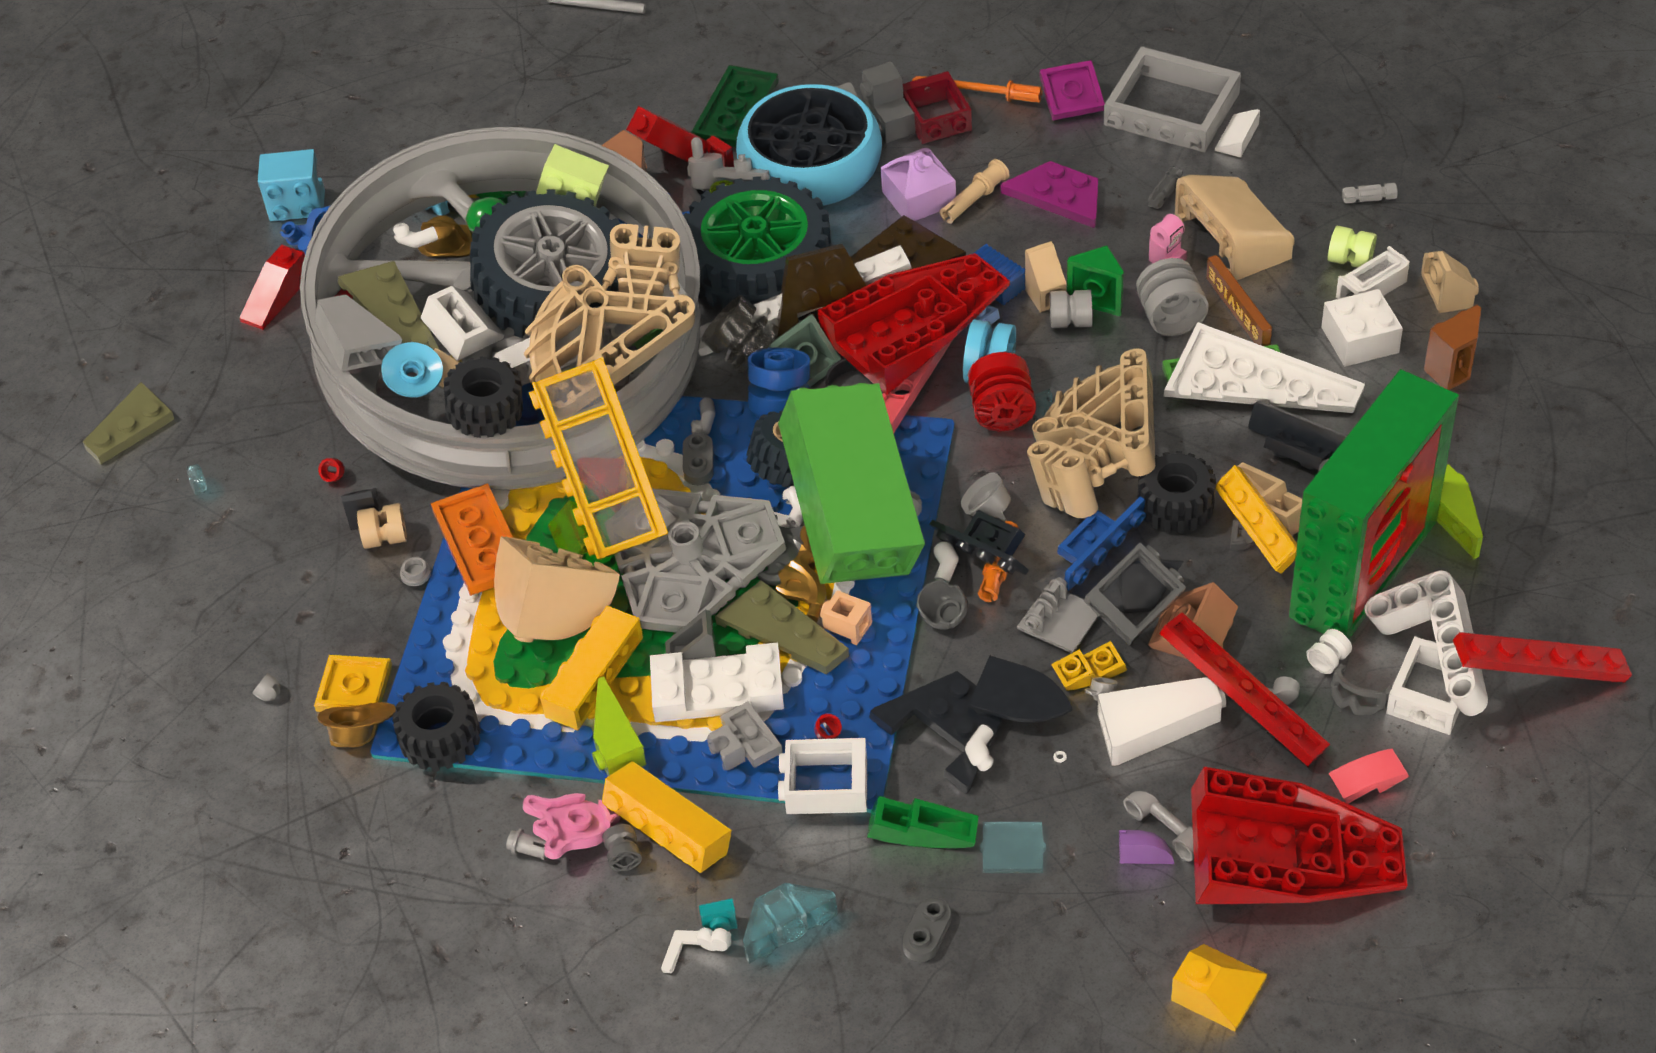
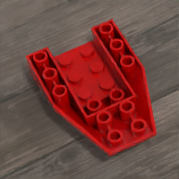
M974 253L889 274L819 309V325L833 348L873 384L879 383L881 391L888 395L965 329L973 319L1010 286V280Z
M1204 766L1191 788L1196 904L1311 903L1405 890L1408 886L1402 828L1298 782Z

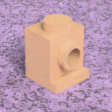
M837 590L831 600L825 601L821 608L820 617L823 621V628L849 638L852 644L858 645L872 624L871 603Z

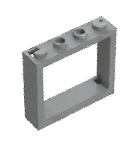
M1140 47L1104 104V125L1205 153L1240 93L1241 72ZM1141 75L1219 95L1202 125L1123 104Z

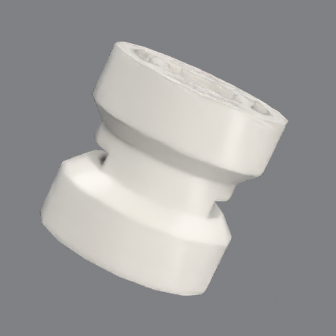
M1328 629L1320 637V643H1315L1307 651L1306 656L1316 670L1324 674H1331L1339 665V660H1344L1352 652V645L1343 633L1335 629Z

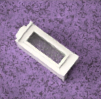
M1388 246L1387 251L1345 276H1338L1336 298H1344L1350 292L1356 295L1379 289L1384 296L1407 282L1410 261L1404 255Z

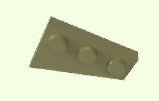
M140 382L83 441L85 449L102 465L175 418L172 411Z

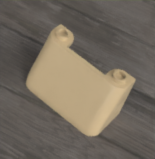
M1190 174L1177 179L1175 215L1182 222L1197 218L1220 244L1219 255L1221 258L1227 257L1230 264L1228 270L1236 280L1292 259L1294 246L1292 233L1280 224L1249 189L1244 180L1232 176Z

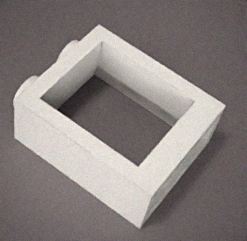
M1414 636L1389 693L1386 714L1450 735L1460 712V709L1452 699L1449 703L1404 688L1415 662L1442 670L1436 643Z
M865 738L786 740L785 753H779L780 773H785V780L778 782L779 801H785L786 814L867 812V751ZM852 765V789L795 791L796 766Z

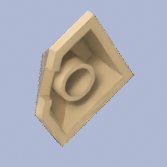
M1443 251L1424 253L1421 275L1438 312L1445 313L1473 307L1475 295H1478L1479 288L1477 280L1471 277L1468 268Z

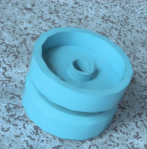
M972 320L964 352V383H968V371L972 364L981 357L997 352L1015 354V325L998 323L992 333V326L989 321Z

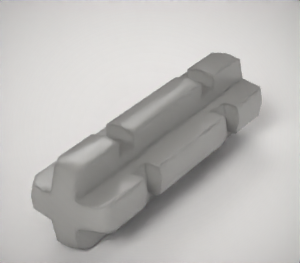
M1384 183V186H1381V184L1358 186V189L1351 186L1342 189V199L1345 204L1356 203V200H1359V203L1381 201L1383 197H1385V200L1396 199L1398 195L1396 183Z

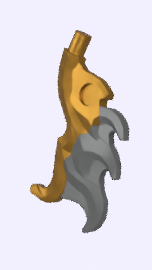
M805 525L793 528L779 526L785 541L786 550L767 566V571L758 573L757 577L767 585L776 586V592L782 597L807 603L809 605L807 616L817 623L821 608L825 601H827L825 584H820L818 574L809 567L814 562Z

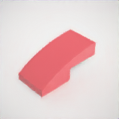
M1392 748L1361 757L1329 773L1347 804L1376 788L1382 793L1410 777Z

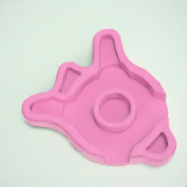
M574 793L551 799L528 795L523 801L524 812L540 818V820L535 821L533 824V833L546 841L544 853L550 859H558L570 850L587 849L597 846L603 842L602 836L604 832L621 819L618 814L602 804V800L598 799V804L585 800V794Z

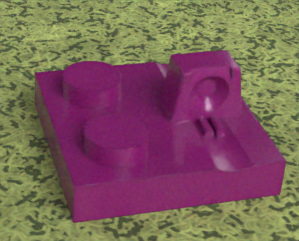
M1092 60L1040 70L1039 76L1052 120L1104 111L1105 103Z

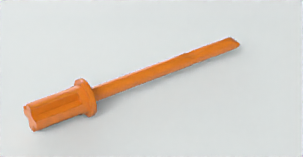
M915 76L912 81L925 78V76ZM954 80L959 89L1006 94V101L1008 102L1013 99L1040 103L1041 96L1043 95L1042 87L1015 84L1013 80H1009L1007 86Z

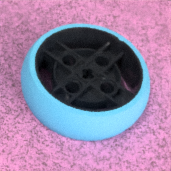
M797 85L769 94L750 109L743 119L738 132L736 153L737 159H739L738 155L745 154V158H750L752 168L769 170L770 179L767 181L775 177L780 178V182L787 184L789 181L795 182L799 190L809 189L812 191V199L818 197L822 201L823 206L850 197L869 181L880 160L882 137L878 122L869 107L852 93L828 85Z

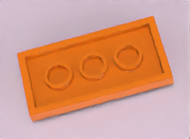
M487 483L431 503L434 516L469 595L471 596L494 588L495 564L501 536L513 538L489 484Z

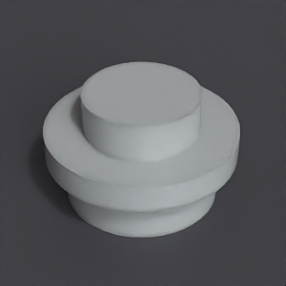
M419 557L405 560L400 570L402 582L409 586L422 585L431 576L429 564Z

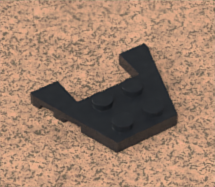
M958 671L874 707L870 711L869 716L873 722L892 735L915 715L960 750L962 754L945 769L944 777L965 794L970 791L977 772H979L977 766L971 764L965 752L966 744L980 725H986L994 733L986 745L989 749L1004 718L968 708L977 685Z

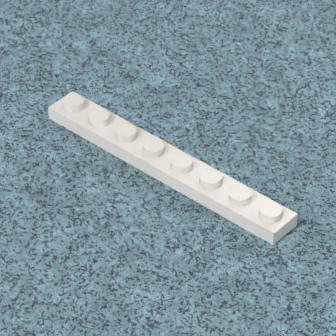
M901 245L854 264L866 286L889 274L912 269ZM782 293L700 326L698 350L700 357L778 326L777 318L781 307ZM820 308L800 312L797 315L800 317Z

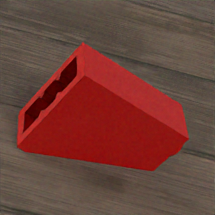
M641 106L637 107L626 129L644 141L688 162L690 157H693L691 146L693 138L698 137L701 139L704 154L708 151L706 140L673 121Z

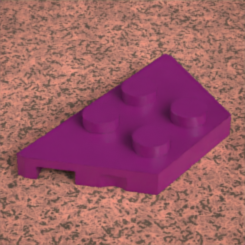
M1049 161L1001 184V193L1089 227L1095 228L1098 196V178Z

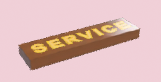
M1219 256L1208 257L1206 279L1252 341L1261 346L1271 345V325Z

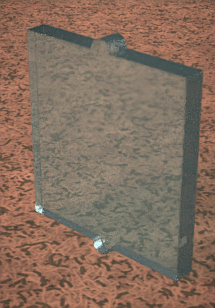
M983 822V843H980V851L983 852V873H1043V852L1046 850V844L1042 842V822Z

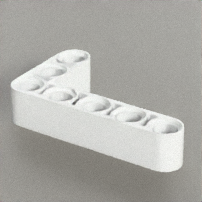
M1444 570L1435 571L1376 594L1367 601L1365 605L1366 615L1377 629L1385 635L1395 634L1431 620L1448 696L1460 711L1468 716L1477 715L1486 708L1488 696L1482 669L1463 667L1453 643V639L1459 632L1473 633L1465 594L1449 572Z

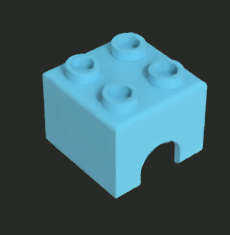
M314 149L260 154L258 184L269 221L308 218L313 209L324 207L325 188L322 178L317 176V159Z

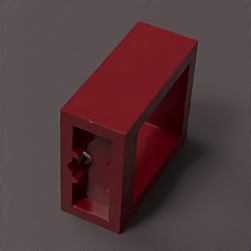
M948 71L903 83V98L914 112L915 133L921 144L972 130L971 108ZM947 100L953 112L923 120L916 108Z

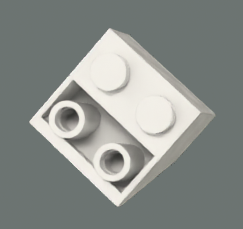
M450 286L428 296L421 320L456 361L504 338V334L468 292Z

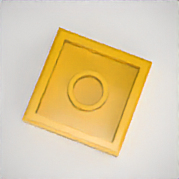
M329 655L314 703L316 712L333 707H352L382 702L392 668L391 659Z

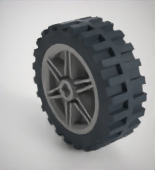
M547 189V194H536V190L527 191L526 196L518 198L516 194L508 197V203L502 205L500 202L492 206L491 216L484 213L480 218V227L474 228L470 246L471 290L474 291V300L478 305H483V311L490 319L492 317L497 319V327L505 330L507 327L514 329V336L523 338L524 334H526L525 330L535 320L542 303L549 293L563 280L564 270L571 265L583 266L601 286L603 285L602 280L609 268L608 262L611 258L610 232L621 223L617 218L610 220V211L604 206L600 209L596 208L594 200L588 197L584 201L577 199L576 193L567 191L566 195L555 194V189ZM617 276L606 291L619 292ZM580 281L570 283V285L575 287L583 284ZM593 302L589 306L592 308H598L602 306V304L598 302Z

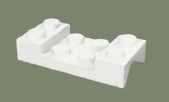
M778 642L747 645V654L683 660L682 652L650 655L652 708L655 722L721 716L747 701L756 712L784 709Z

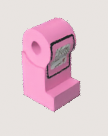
M1167 214L1163 221L1151 228L1149 241L1150 262L1155 263L1168 258H1178L1184 261L1187 259V251L1181 248V235L1184 233L1185 228L1182 221L1176 215Z

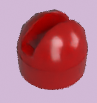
M326 458L319 464L318 472L324 481L335 482L344 476L345 466L343 462L336 458ZM328 467H336L337 472L328 470Z
M833 714L821 715L814 726L818 739H837L842 729L841 721ZM821 724L824 725L825 729L830 735L826 734V732L820 726Z

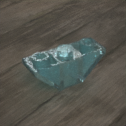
M783 883L756 898L743 938L745 957L748 963L766 958L776 948L787 942L798 940L805 932L818 925L822 926L830 922L834 916L838 915L836 895L833 891Z

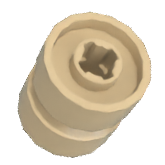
M400 503L385 505L381 511H377L375 508L357 511L359 532L364 549L380 547L383 541H387L390 545L407 542L405 519Z

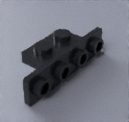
M1257 401L1254 404L1248 424L1249 429L1267 436L1264 448L1271 450L1278 457L1299 461L1301 466L1308 469H1319L1320 464L1324 460L1329 459L1348 436L1262 401Z
M977 510L964 533L933 519L929 523L931 527L938 531L935 535L938 539L950 544L956 542L955 546L969 555H972L973 551H975L978 558L990 565L994 561L998 562L997 566L1011 575L1015 571L1027 575L1029 572L1028 568L1012 557L1026 534L1010 524Z

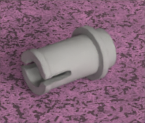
M521 828L517 831L511 830L506 848L511 850L512 854L517 855L520 852L541 858L542 860L548 858L544 853L546 843L544 839L527 834Z

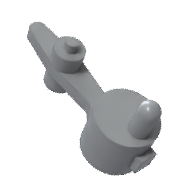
M695 137L691 141L693 157L688 159L689 166H687L688 176L691 177L692 187L695 189H701L703 192L714 191L717 185L725 184V178H742L743 181H752L753 177L761 176L762 180L770 179L769 170L752 168L751 159L745 158V154L738 155L739 159L734 160L735 167H724L721 154H704L701 139Z

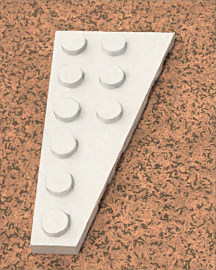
M1197 322L1164 390V397L1255 404L1257 401H1262L1277 407L1354 413L1365 384Z

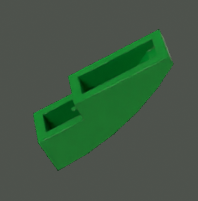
M878 796L871 809L867 838L925 848H971L975 845L979 816L914 798L910 805Z

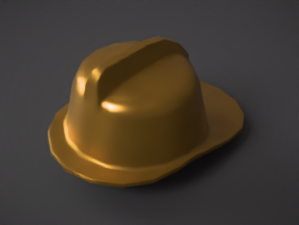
M441 215L422 223L421 230L433 226L438 235L437 241L418 247V250L423 255L428 257L470 255L472 238L468 225H458L453 218Z
M384 702L352 707H333L321 711L317 719L322 725L327 726L332 746L359 747L370 742L375 735L377 724L390 719L393 713L396 712V707L393 704Z

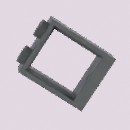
M1141 543L1123 558L1084 599V602L1129 646L1186 589V586L1183 584L1184 578L1174 568L1168 570L1160 562L1162 558L1154 548L1149 545L1144 547ZM1138 560L1170 593L1135 626L1103 593Z

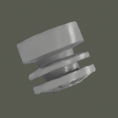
M1168 258L1159 260L1149 265L1136 281V292L1154 331L1161 335L1176 336L1185 334L1193 330L1197 322L1201 323L1208 313L1209 303L1191 265L1183 259Z

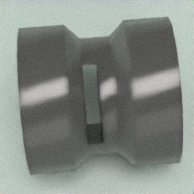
M619 824L608 828L604 832L602 837L604 846L609 851L607 858L612 870L627 871L641 863L642 856L640 848L636 845L637 836L635 828L628 824Z

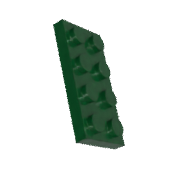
M729 65L691 132L704 140L715 136L732 148H736L737 136L743 119L757 102L774 92L779 83L778 74Z

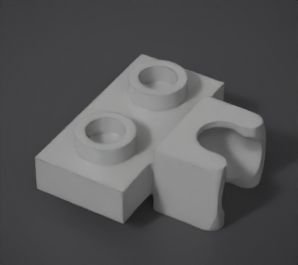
M748 701L721 715L720 719L723 726L709 733L707 737L710 752L712 754L720 752L723 762L722 767L726 771L745 762V757L756 768L778 756L779 753H783L780 742Z

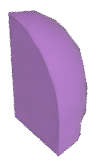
M1119 830L1120 864H1175L1172 850L1166 841L1155 833L1142 830Z

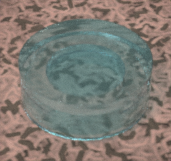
M198 464L187 466V475L194 495L205 493L207 487L201 467Z

